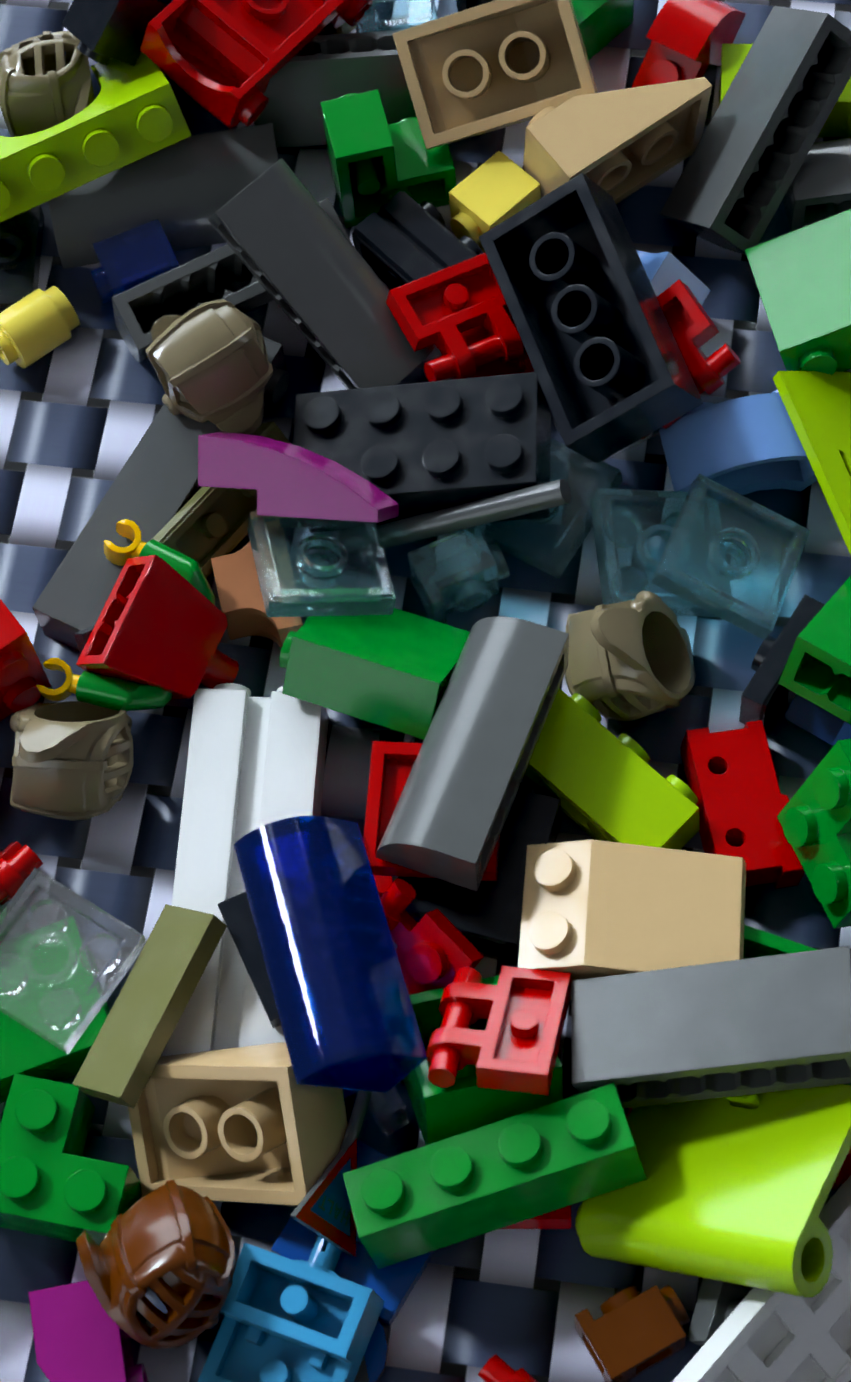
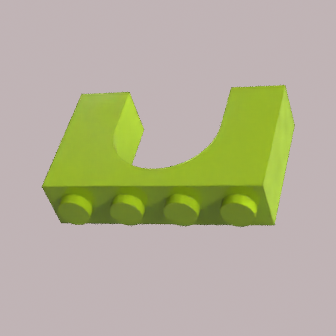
M142 52L135 66L112 58L108 65L96 63L90 66L101 91L96 99L85 109L66 121L43 131L17 137L0 136V222L192 136L170 83L160 68Z

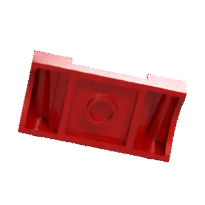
M173 0L148 23L140 51L150 58L192 99L228 128H233L240 122L248 127L257 120L269 102L264 93L270 78L327 24L330 23L334 29L339 28L345 22L351 27L355 26L368 12L373 0Z

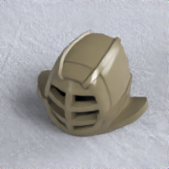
M68 30L53 33L51 31H43L42 35L23 40L1 52L0 108L10 137L29 135L51 128L78 114L94 101L89 59L77 49L80 40Z
M224 299L205 302L182 316L164 315L156 320L151 329L153 342L145 351L165 391L162 402L168 407L170 413L173 415L183 414L199 423L209 420L220 431L249 435L253 433L262 423L265 385L273 375L272 364L268 361L260 325L235 308V305Z
M641 591L633 600L614 604H601L595 606L593 610L568 615L566 633H569V656L565 679L571 695L573 693L582 695L604 718L617 721H632L662 712L667 708L680 706L681 699L693 688L696 672L689 635L678 624L676 614L657 594L650 591Z
M80 701L38 703L20 709L13 714L10 719V728L15 732V748L12 756L13 779L10 805L24 812L70 821L90 819L109 812L116 802L121 801L133 768L132 718L127 714L126 710L116 711Z

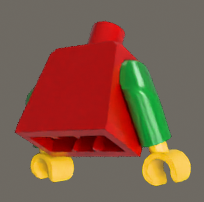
M128 519L118 521L116 523V532L122 537L130 539L133 543L127 547H118L111 541L104 540L106 558L111 563L124 567L75 664L85 671L81 675L73 674L70 666L65 661L59 658H50L43 663L44 667L64 672L66 680L61 687L56 689L36 685L39 692L50 701H61L74 693L77 700L83 703L116 711H138L163 708L171 699L191 698L196 693L200 683L209 689H213L218 684L233 683L239 671V664L231 657L217 650L228 626V619L215 606V596L198 562L154 539L147 543L142 541L140 528L134 521Z

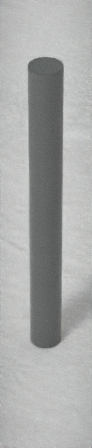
M559 479L344 533L338 537V548L344 558H350L569 504L571 492L567 481Z

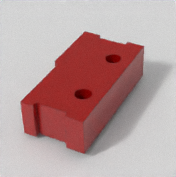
M762 720L746 722L743 729L710 733L709 727L686 730L680 747V753L688 786L695 793L699 801L696 806L699 807V832L704 853L742 857L746 862V887L774 883L776 889L798 886L805 871L792 846L787 841L783 828L777 818L778 814L789 802V798L780 792Z

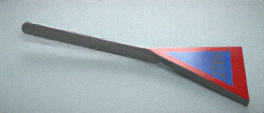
M389 1015L383 1016L380 1020L340 1152L290 1215V1217L352 1257H356V1225L342 1173L357 1169L358 1137L394 1025V1020Z

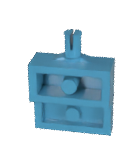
M319 1235L308 1261L291 1260L244 1243L236 1263L233 1284L220 1310V1313L224 1315V1319L198 1382H354L385 1301L373 1289L339 1277L334 1270L342 1251Z

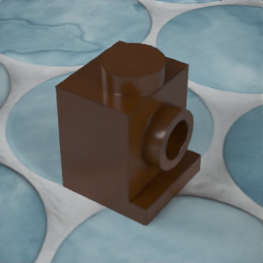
M669 1284L661 1289L655 1285L641 1294L636 1286L628 1287L610 1297L599 1307L603 1316L595 1321L587 1308L575 1315V1329L605 1382H627L684 1349L687 1335L682 1327L690 1323L683 1304Z

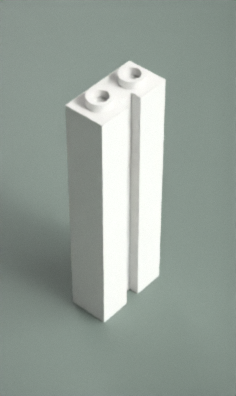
M235 683L218 684L213 689L198 688L194 694L172 906L213 914L225 924L217 904L279 876L310 942L316 854L319 840L329 722L327 708L282 694L283 686L279 687L276 691H272L271 697H251V690ZM226 927L161 1056L279 1042L301 1043L304 1015L275 1028L272 1027L230 932Z

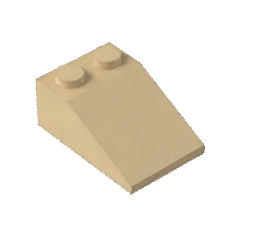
M494 0L392 33L427 150L530 121L538 112L546 107L553 106L556 108L573 96L598 93L571 0Z
M705 77L573 96L556 108L553 106L546 107L538 112L526 127L523 170L541 184V198L583 173L609 193L617 204L693 154L703 136L712 84Z
M593 839L527 845L518 967L571 973L572 981L743 959L746 862L742 857Z
M279 1042L161 1056L135 1108L128 1107L142 1197L164 1186L166 1181L175 1180L177 1185L192 1189L203 1197L208 1196L211 1201L298 1206L340 1152L348 1126L335 1043Z

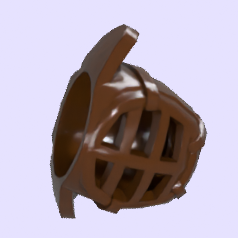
M175 1180L166 1181L164 1186L139 1199L124 1214H119L113 1220L110 1231L99 1246L86 1230L76 1239L86 1279L103 1309L123 1331L142 1345L152 1349L178 1348L189 1343L204 1330L211 1329L218 1323V1315L233 1284L237 1259L230 1231L216 1205L208 1196L203 1197L192 1189L177 1185ZM147 1287H150L162 1301L168 1311L166 1314L159 1310L145 1296ZM138 1311L154 1325L151 1329L142 1322Z

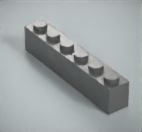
M263 336L268 361L272 364L273 375L265 385L264 416L271 404L277 405L283 399L290 383V373L287 370L282 344ZM163 404L32 607L44 635L79 651L74 633L96 624L124 567L115 565L106 558L104 540L111 541L118 547L131 545L133 542L130 539L122 537L116 532V523L128 519L134 521L139 526L141 540L147 543L201 488V486H198V435L221 432L215 424L209 420L199 423L183 414L173 415L168 410V407Z

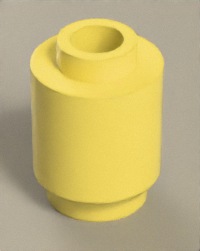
M54 285L45 291L37 288L0 313V359L6 365H10L15 361L21 368H27L71 338V331L80 325L76 311L59 288Z

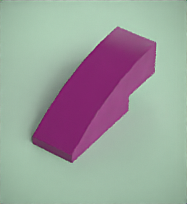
M225 431L198 435V486L257 490V515L375 523L398 517L399 504L370 481L341 464L305 448L263 436Z

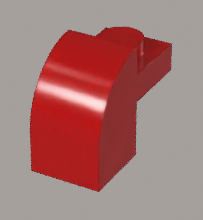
M668 0L656 16L646 35V38L652 40L631 88L702 78L709 64L720 66L722 44H733L746 13L719 0Z

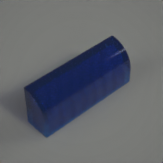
M298 816L261 826L239 839L234 844L296 1082L302 1085L387 1093L428 1057L426 1056L423 1040L357 822L323 816Z

